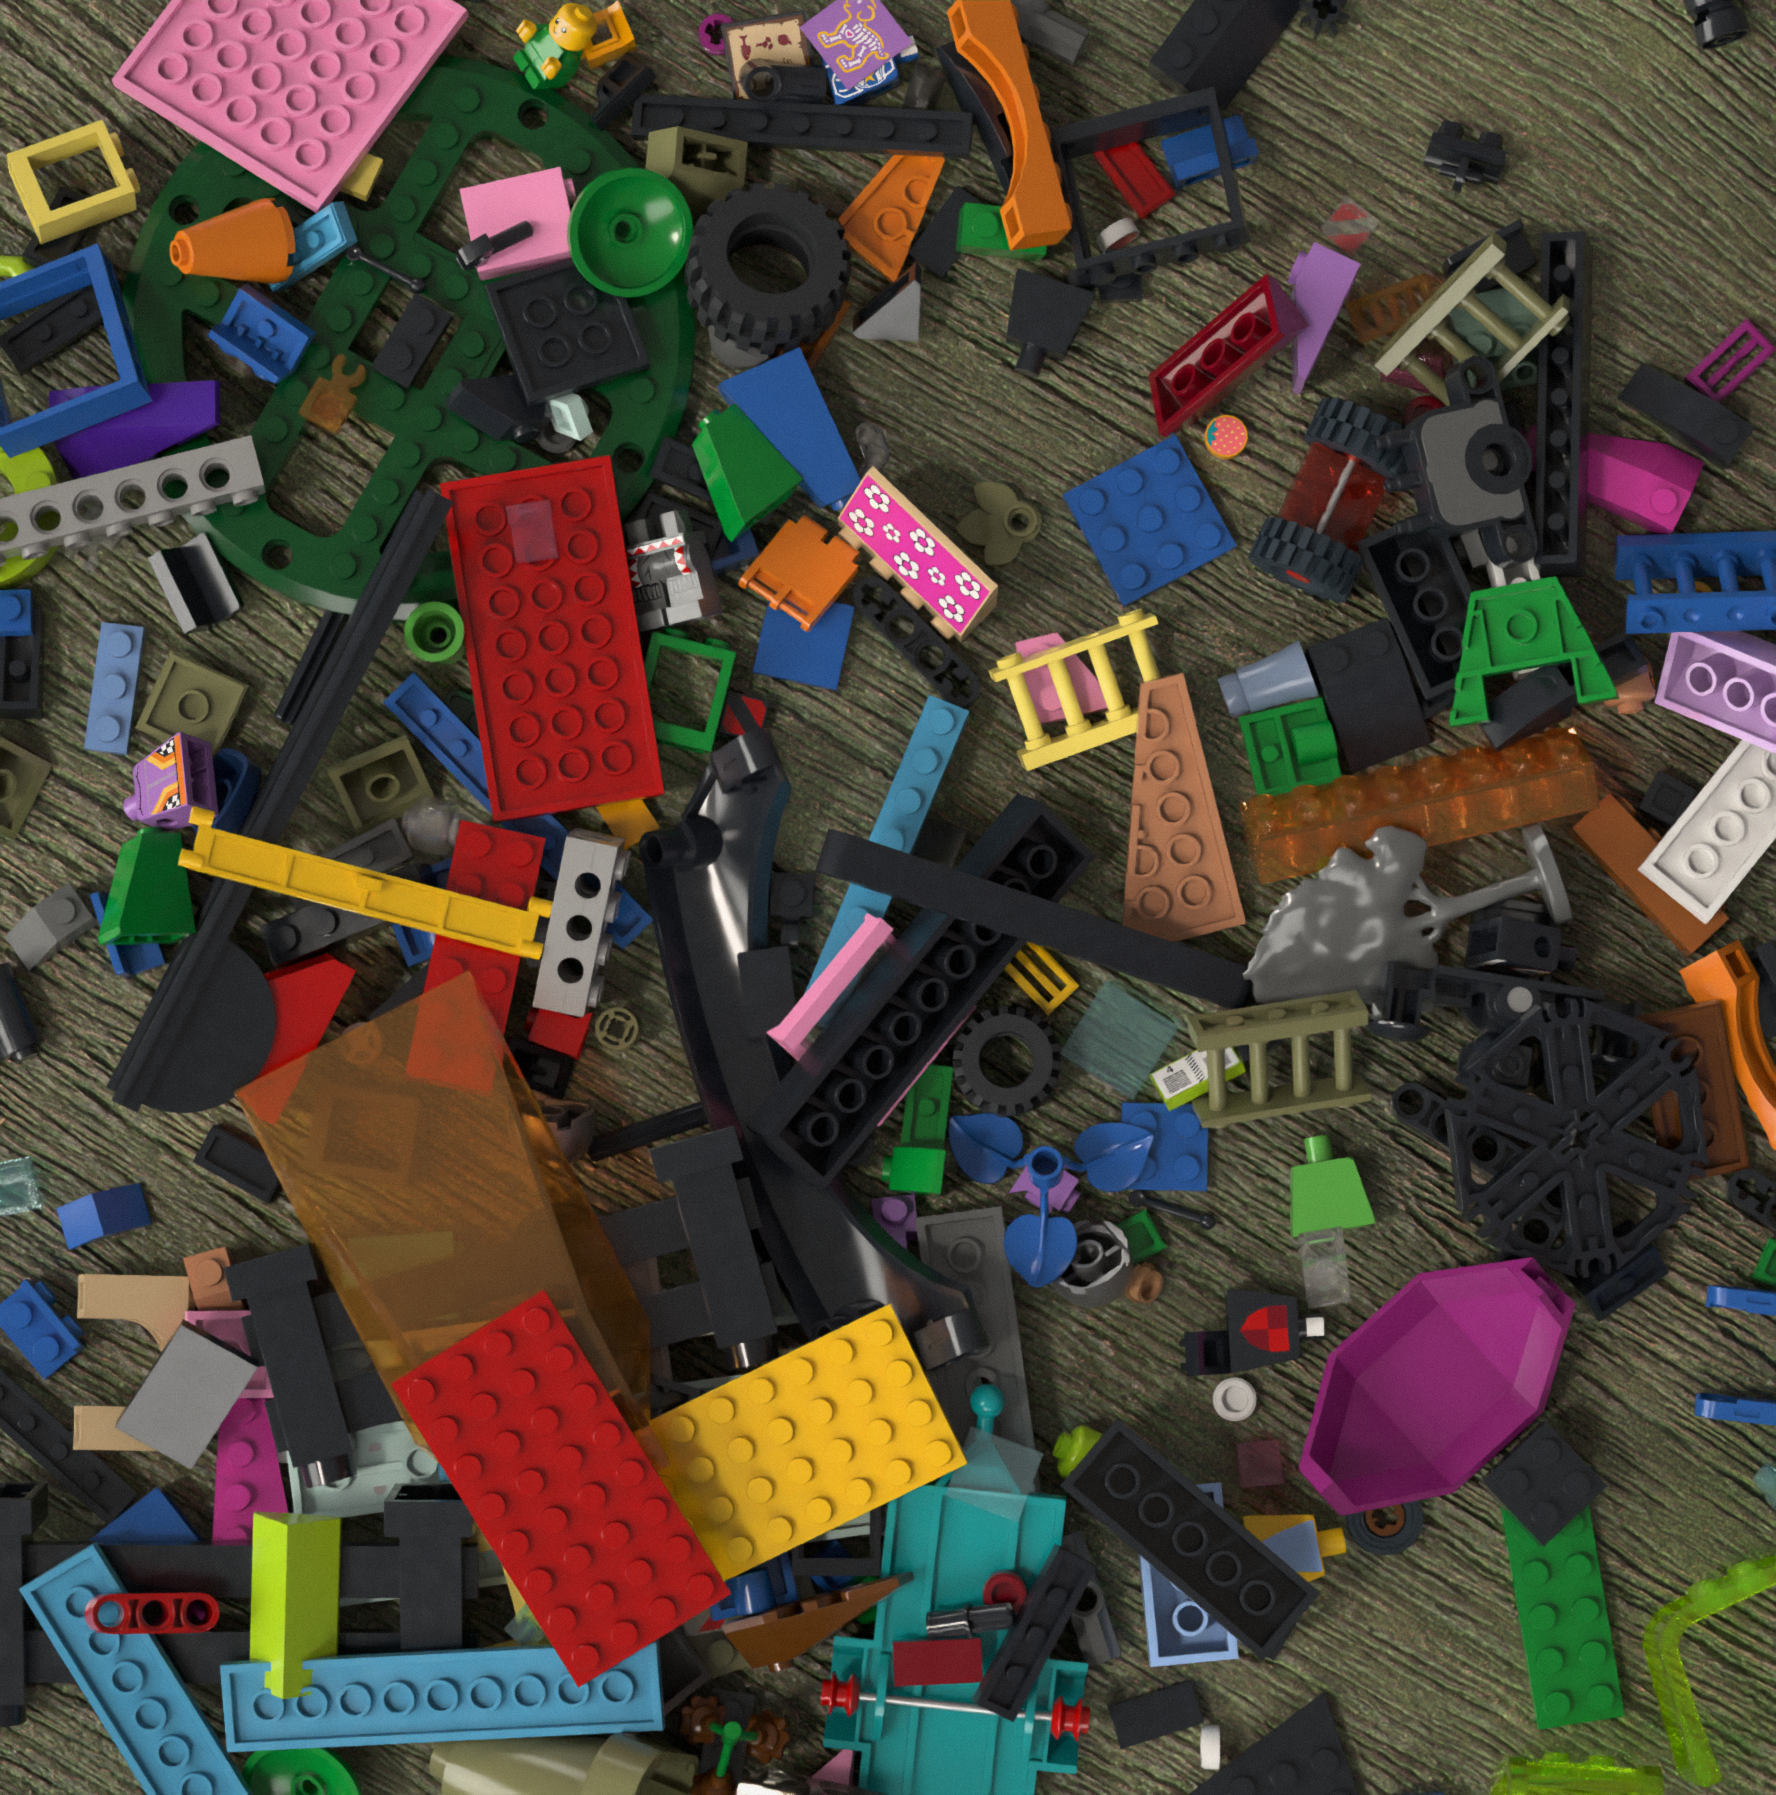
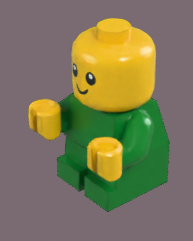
M572 2L564 4L550 23L534 24L530 20L522 21L516 32L524 43L528 42V44L522 50H518L513 59L520 70L526 72L524 76L534 90L560 89L567 85L578 69L583 53L582 49L597 30V21L587 6Z

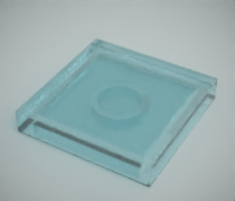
M1105 981L1061 1050L1060 1055L1133 1100L1179 1026Z

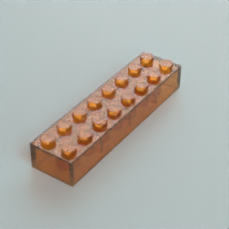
M1552 728L1545 731L1541 736L1523 739L1498 752H1495L1493 747H1468L1461 750L1459 754L1448 757L1428 756L1420 759L1417 764L1403 767L1384 766L1372 774L1359 777L1344 775L1334 779L1332 783L1319 786L1300 785L1288 793L1275 796L1260 794L1250 798L1248 802L1238 804L1246 850L1260 884L1319 872L1328 865L1336 850L1341 847L1350 848L1364 859L1374 858V852L1366 848L1365 842L1373 836L1376 829L1392 825L1398 829L1415 833L1422 837L1427 847L1600 808L1593 761L1574 728Z

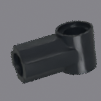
M757 58L746 62L741 67L738 76L739 84L745 94L753 102L759 104H768L772 101L823 104L826 94L825 66L770 63ZM759 72L770 74V82L766 88L758 91L750 88L751 79L755 74Z

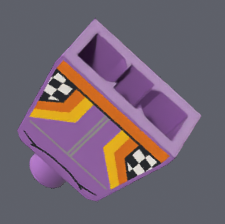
M178 732L135 765L133 770L135 794L127 797L123 803L124 811L131 820H140L142 823L153 827H162L164 831H174L194 825L188 823L193 806L214 811V818L219 816L210 742Z

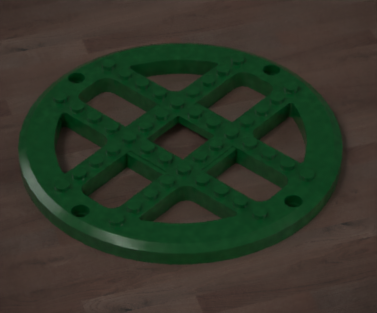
M443 54L438 57L391 121H431L388 197L380 207L371 211L356 209L346 202L344 204L358 240L354 244L360 245L363 253L413 279L422 278L426 283V289L419 295L463 320L424 388L420 390L412 386L410 390L405 389L373 370L371 367L373 363L353 353L351 349L391 280L408 289L410 287L360 260H349L345 255V250L340 253L344 255L304 323L316 332L295 372L277 385L249 433L252 436L266 493L259 494L258 501L243 506H234L233 501L216 505L217 511L204 516L192 517L191 512L181 514L198 534H209L220 555L232 566L264 587L299 604L321 611L329 610L345 614L349 618L414 491L421 489L427 476L435 466L445 462H452L481 477L553 465L511 440L496 441L449 410L444 401L460 381L495 377L508 353L484 288L487 284L528 271L481 281L477 268L463 271L455 257L456 254L423 237L422 233L469 152L477 142L483 139L494 138L538 161L544 166L545 170L561 167L563 178H572L576 198H578L579 194L590 182L608 171L625 167L639 168L635 160L606 129L601 131L591 121L592 118L581 108L550 88L534 90L526 77L518 73L481 61ZM531 110L543 111L547 116V123L539 129L526 128L523 124L525 115ZM202 141L179 164L158 195L140 231L128 266L122 298L148 384L190 382L187 365L186 318L194 316L212 327L222 322L239 288L221 278L182 273L178 266L173 264L170 257V244L174 240L176 233L261 198L276 199L273 204L275 207L285 208L294 228L316 214L311 209ZM334 197L331 203L342 202V200ZM193 205L199 209V216L193 223L180 225L176 221V214L182 206ZM624 221L619 222L616 226L617 236L623 235L626 231L627 226ZM684 263L678 274L659 290L639 297H627L630 311L650 361L649 369L584 389L604 400L612 409L610 423L589 459L608 455L611 457L622 527L639 509L646 493L650 492L657 482L647 476L662 438L667 436L677 440L687 411L694 375L696 331L694 308L690 306L687 298L688 287L684 284L686 263ZM325 400L394 439L343 527L337 534L321 538L312 535L275 514L270 508V496ZM205 432L182 445L174 444L156 454L157 458L155 459L212 444ZM627 451L637 452L642 458L641 468L634 473H625L618 467L619 457ZM221 469L213 470L208 474L206 483L210 487L221 488L228 483L230 475ZM173 480L165 486L164 491L169 498L178 499L186 493L188 486L183 481ZM278 547L287 548L292 553L291 563L282 570L274 569L269 564L270 553ZM450 550L426 554L391 623L405 624L415 608L428 602L448 604L460 615Z

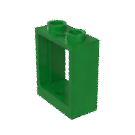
M664 628L663 634L653 632L644 664L649 697L662 648L722 663L705 732L653 720L658 744L710 756L715 750L728 691H730L738 659L737 653L730 651L731 644L724 641L706 638L705 644L688 640V633L671 628Z

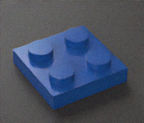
M1121 1103V1123L1141 1127L1153 1134V1143L1143 1172L1138 1180L1125 1190L1207 1192L1208 1127L1202 1128L1192 1108V1104H1183L1169 1112L1165 1103Z

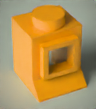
M619 1L593 14L597 21V30L582 49L583 53L581 59H586L590 70L618 59L627 52L637 51L634 36Z

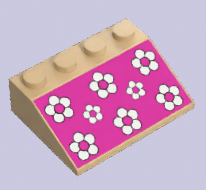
M872 466L838 516V525L842 528L838 533L839 536L856 550L862 547L873 558L869 564L882 578L887 581L892 576L903 587L900 594L916 610L923 606L934 616L931 624L940 634L948 640L954 636L962 642L997 606L998 585Z

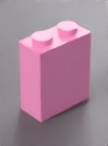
M561 167L459 189L471 241L485 233L489 238L522 221H528L534 231L533 236L492 255L486 265L478 267L477 271L481 281L537 269L571 258L567 241V226L571 213L570 205L574 204L577 198L572 178L564 179Z

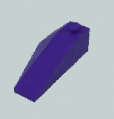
M212 380L148 384L153 402L53 442L73 480L157 458L156 454L174 444L182 445L220 425V382ZM104 386L49 391V408Z

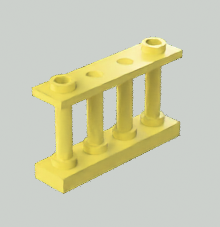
M1142 609L1133 610L1118 616L1119 624L1024 658L1018 652L996 660L998 667L988 671L991 679L995 682L1004 679L1008 681L1027 736V740L1024 741L1026 747L1017 750L1021 766L1026 771L1137 731L1138 707L1131 709L1129 704H1124L1104 643L1128 635L1144 682L1161 678L1144 630L1158 624L1155 615L1150 612L1144 614ZM1087 649L1108 707V711L1105 712L1106 719L1092 724L1089 719H1084L1064 661L1065 657ZM1046 664L1048 665L1068 723L1065 726L1066 733L1050 738L1049 733L1044 734L1023 674V672Z

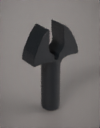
M522 221L489 238L485 233L459 249L458 252L460 254L455 257L463 271L484 266L492 255L533 236V227L528 221Z

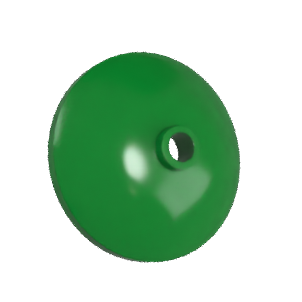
M638 167L614 169L590 182L576 199L567 226L569 252L580 274L596 288L620 297L647 295L668 284L683 267L688 256L690 240L693 236L691 213L685 198L678 188L662 175ZM624 221L627 226L626 231L623 235L617 236L616 226L619 222Z
M329 1747L254 1751L246 1761L241 1772L254 1795H363L359 1780L352 1768L338 1753Z

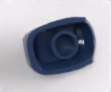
M223 748L212 757L219 816L214 818L211 828L237 835L243 821L251 811V806L259 792L262 782L261 771L263 769L239 751ZM191 825L197 834L199 825Z

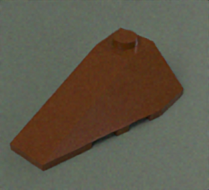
M910 1571L776 1605L773 1609L741 1616L723 1624L724 1634L752 1669L768 1665L770 1672L784 1670L795 1666L793 1658L808 1652L914 1580V1575Z

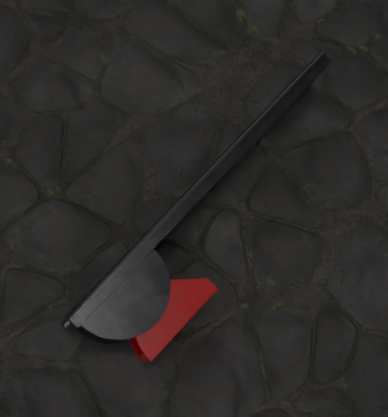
M430 489L427 490L426 494L417 490L414 491L237 835L274 845L277 844L453 504L451 500ZM215 876L194 916L196 933L181 941L106 1086L115 1092L112 1101L136 1113L141 1104L165 1112L192 1113L212 1109L239 1095L260 1119L276 1126L356 970L350 964L328 953H323L263 974L249 955L228 937L254 886Z

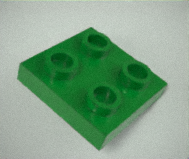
M1322 697L1238 717L1258 802L1343 781L1337 759L1336 741L1331 723L1327 719Z

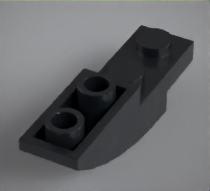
M955 41L935 48L961 112L973 113V126L976 125L1001 186L1007 196L1013 174L1014 149L1010 126L1003 106L986 79L973 64L957 52Z
M1625 631L1594 645L1615 687L1646 673L1649 663L1631 636L1626 634ZM1572 661L1540 667L1488 703L1491 722L1481 723L1478 726L1495 752L1571 716L1572 708L1579 705Z

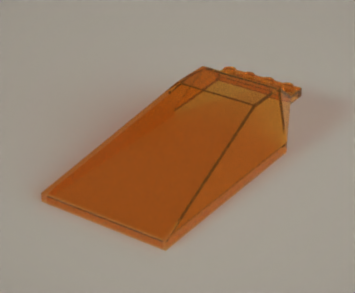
M470 970L234 1091L414 1443L438 1462L391 1386V1382L540 1290L545 1289L655 1469L659 1471L671 1464L650 1424V1319Z

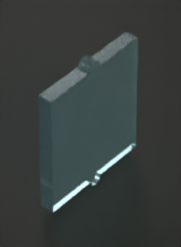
M971 1426L963 1446V1451L969 1463L954 1470L945 1495L1018 1523L1028 1494L1035 1490V1485L1032 1483L1043 1453Z

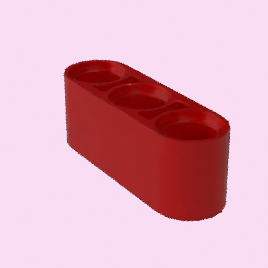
M112 1593L96 1595L90 1599L86 1605L84 1615L88 1626L95 1632L103 1634L201 1633L215 1626L219 1619L220 1611L216 1600L205 1593ZM194 1600L200 1601L204 1605L206 1612L204 1619L198 1625L190 1623L186 1615L188 1605ZM110 1601L116 1606L118 1616L114 1624L106 1627L99 1621L98 1611L103 1603ZM149 1601L157 1602L162 1611L161 1619L153 1626L148 1625L142 1616L143 1608Z

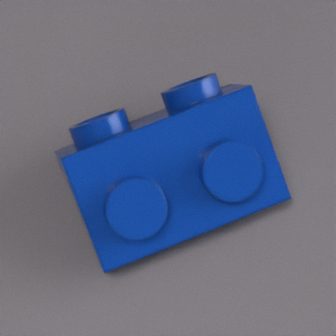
M245 284L239 288L222 322L211 328L208 337L215 341L224 353L237 357L250 366L258 377L278 384L295 372L316 332L253 287Z

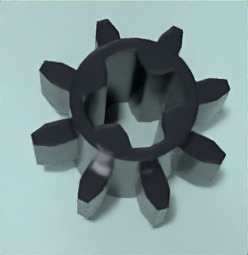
M1348 0L1299 1L1297 9L1305 12L1306 16L1300 20L1298 26L1300 28L1309 26L1314 31L1313 39L1315 40L1319 37L1320 33L1326 32L1332 38H1335L1338 33L1336 23H1348L1350 16L1340 12ZM1321 5L1329 8L1326 19L1318 17V10Z

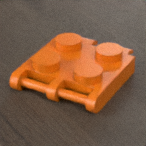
M804 514L797 523L789 519L742 575L738 585L745 590L751 588L770 601L769 607L775 611L783 610L802 623L800 628L808 633L856 576L858 566L855 562L858 560L860 552L836 535L828 544H825L824 541L828 537L827 533L829 530Z

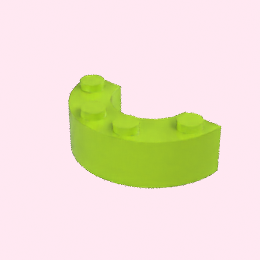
M0 446V473L10 480L15 495L62 483L55 466L40 447L9 458ZM55 512L44 513L38 520V527L44 531L54 530L59 526L61 516ZM9 523L0 534V541L8 542L13 540L18 534V526L14 523ZM58 546L47 548L48 554L34 559L24 560L22 555L5 559L6 564L0 567V589L10 590L30 580L45 567Z

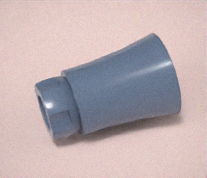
M1299 640L1270 656L1236 669L1237 674H1229L1218 679L1231 717L1242 715L1249 710L1252 714L1287 702L1319 697Z

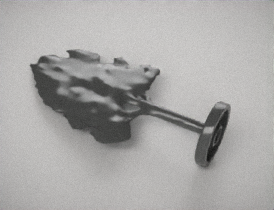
M1538 822L1524 826L1522 829L1524 845L1532 868L1529 872L1457 897L1435 896L1421 879L1419 873L1424 866V854L1427 850V844L1422 837L1415 833L1398 829L1392 825L1376 829L1373 836L1365 842L1366 848L1374 852V858L1368 860L1360 857L1350 848H1338L1328 865L1320 870L1319 878L1305 879L1300 882L1296 889L1289 890L1283 895L1282 902L1276 905L1269 917V922L1262 928L1263 937L1256 946L1255 956L1248 964V969L1243 973L1244 980H1251L1253 982L1255 1000L1263 1004L1357 990L1364 1004L1372 1005L1371 1018L1382 1020L1385 996L1378 995L1382 964L1392 961L1395 962V967L1426 972L1439 965L1438 953L1434 951L1433 944L1443 935L1445 926L1454 919L1512 899L1521 894L1540 890L1546 908L1554 923L1559 925L1571 921L1572 913L1567 894L1541 826ZM1414 882H1415V884L1417 885L1418 888H1413V887H1412L1413 884H1414ZM1408 900H1419L1431 906L1432 910L1417 917H1407L1404 915V904ZM1433 927L1434 931L1427 936H1422L1424 929ZM1422 1002L1421 1010L1431 1012L1434 1007L1444 1008L1445 1005Z

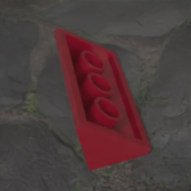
M1268 273L1265 274L1148 375L1158 432L1161 436L1168 437L1191 427L1310 326L1273 276Z

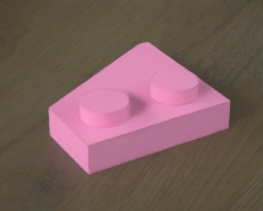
M1056 632L1015 642L1017 653L1020 652L1022 658L1066 642ZM1076 654L1065 657L1064 661L1083 716L1108 710L1096 677ZM1046 664L1023 672L1041 726L1066 720L1048 665Z

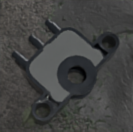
M1472 356L1455 364L1447 371L1445 387L1450 406L1428 411L1410 420L1404 429L1387 432L1382 436L1375 437L1373 445L1376 450H1391L1400 447L1403 450L1408 472L1386 479L1384 481V489L1388 493L1412 489L1418 515L1396 521L1394 530L1398 535L1428 531L1431 535L1438 538H1451L1481 531L1489 560L1499 568L1509 569L1531 560L1538 548V539L1524 483L1529 478L1533 466L1532 451L1527 440L1516 429L1509 426L1493 364L1482 356ZM1465 369L1474 373L1477 380L1476 388L1470 387L1466 383L1464 378ZM1485 449L1492 451L1500 462L1498 476L1490 474L1485 469L1482 458ZM1507 537L1513 538L1518 545L1516 557L1511 555L1506 548Z

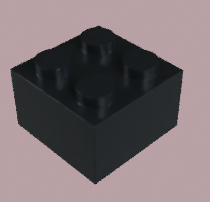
M1546 1421L1540 1422L1478 1481L1538 1546H1545L1607 1487L1604 1481Z

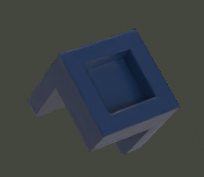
M748 529L733 542L723 533L710 562L714 578L749 566L760 555L751 529Z

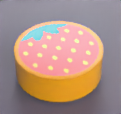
M1221 415L1214 418L1208 424L1204 436L1207 450L1214 457L1223 460L1233 459L1240 455L1248 439L1244 423L1231 415Z

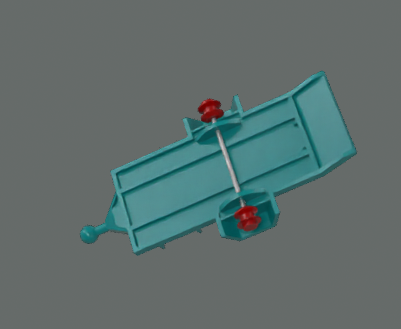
M993 1384L978 1386L970 1397V1405L973 1412L977 1415L975 1438L963 1450L969 1463L939 1477L935 1482H929L888 1502L880 1579L912 1571L914 1580L877 1604L874 1640L834 1636L830 1679H823L820 1705L827 1706L823 1747L862 1751L857 1795H1034L1037 1770L1076 1774L1079 1733L1088 1734L1090 1707H1082L1088 1663L1053 1660L1048 1657L1014 1722L974 1703L972 1697L980 1683L895 1686L893 1640L929 1638L926 1628V1614L928 1611L963 1608L966 1603H972L974 1607L984 1606V1583L996 1571L1011 1570L1018 1573L1026 1583L1028 1595L1055 1544L1059 1546L1062 1544L1066 1496L1023 1492L992 1440L994 1419L1003 1411L1005 1406L1003 1392ZM1009 1629L977 1633L976 1636H981L983 1677ZM959 1635V1636H951V1637H968V1636H967V1635Z

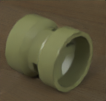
M620 1007L609 1008L602 1012L595 1026L596 1036L600 1043L607 1050L615 1053L627 1052L634 1048L639 1041L641 1033L639 1023L634 1015L627 1009Z

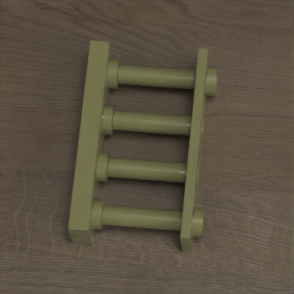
M1493 232L1376 352L1374 366L1385 376H1388L1396 367L1400 371L1405 368L1446 406H1450L1445 381L1416 356L1418 351L1415 347L1425 337L1429 340L1434 338L1460 362L1472 356H1479L1446 326L1447 321L1444 317L1454 307L1458 310L1464 308L1509 348L1493 365L1498 382L1500 383L1548 333L1551 336H1555L1570 319L1567 315L1570 299L1563 294L1550 306L1505 265L1506 259L1503 256L1505 255L1507 242ZM1484 276L1487 279L1493 277L1539 318L1522 337L1475 296L1476 290L1473 287Z
M1357 990L1187 1017L1188 1033L1198 1052H1207L1209 1097L1192 1100V1108L1202 1128L1211 1127L1219 1129L1228 1127L1232 1123L1330 1107L1349 1108L1357 1103L1371 1101V1092L1360 1073L1352 1074L1351 1030L1354 1027L1368 1025V1009ZM1333 1031L1335 1077L1310 1081L1309 1036L1315 1033ZM1291 1038L1293 1084L1268 1088L1266 1044L1271 1040ZM1249 1044L1251 1091L1226 1094L1224 1050L1228 1047Z

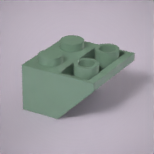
M1505 288L1475 294L1521 337L1539 319ZM1454 307L1445 316L1446 326L1479 356L1487 358L1493 365L1509 350L1464 308L1458 310ZM1539 343L1499 383L1500 390L1538 383ZM1452 355L1453 364L1459 363L1460 361ZM1465 369V381L1470 387H1473L1477 383L1476 377L1470 370Z

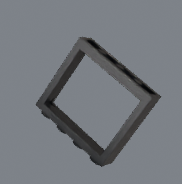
M1214 87L1050 129L1054 160L1061 171V191L1064 202L1069 204L1072 212V229L1069 232L1076 266L1085 285L1090 283L1094 285L1107 284L1114 281L1117 276L1129 273L1147 274L1156 270L1160 265L1172 262L1179 264L1190 263L1198 259L1199 255L1214 251L1228 253L1240 248L1241 244L1251 242L1222 107ZM1210 123L1232 221L1092 257L1072 158Z

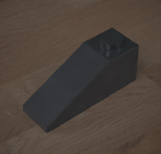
M1643 363L1618 397V400L1722 471L1729 465L1754 429V426L1720 403Z

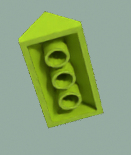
M261 1511L253 1513L250 1660L271 1662V1671L265 1672V1688L271 1689V1695L278 1698L288 1699L311 1695V1691L301 1694L302 1688L312 1685L313 1669L302 1670L303 1661L323 1656H338L342 1516Z

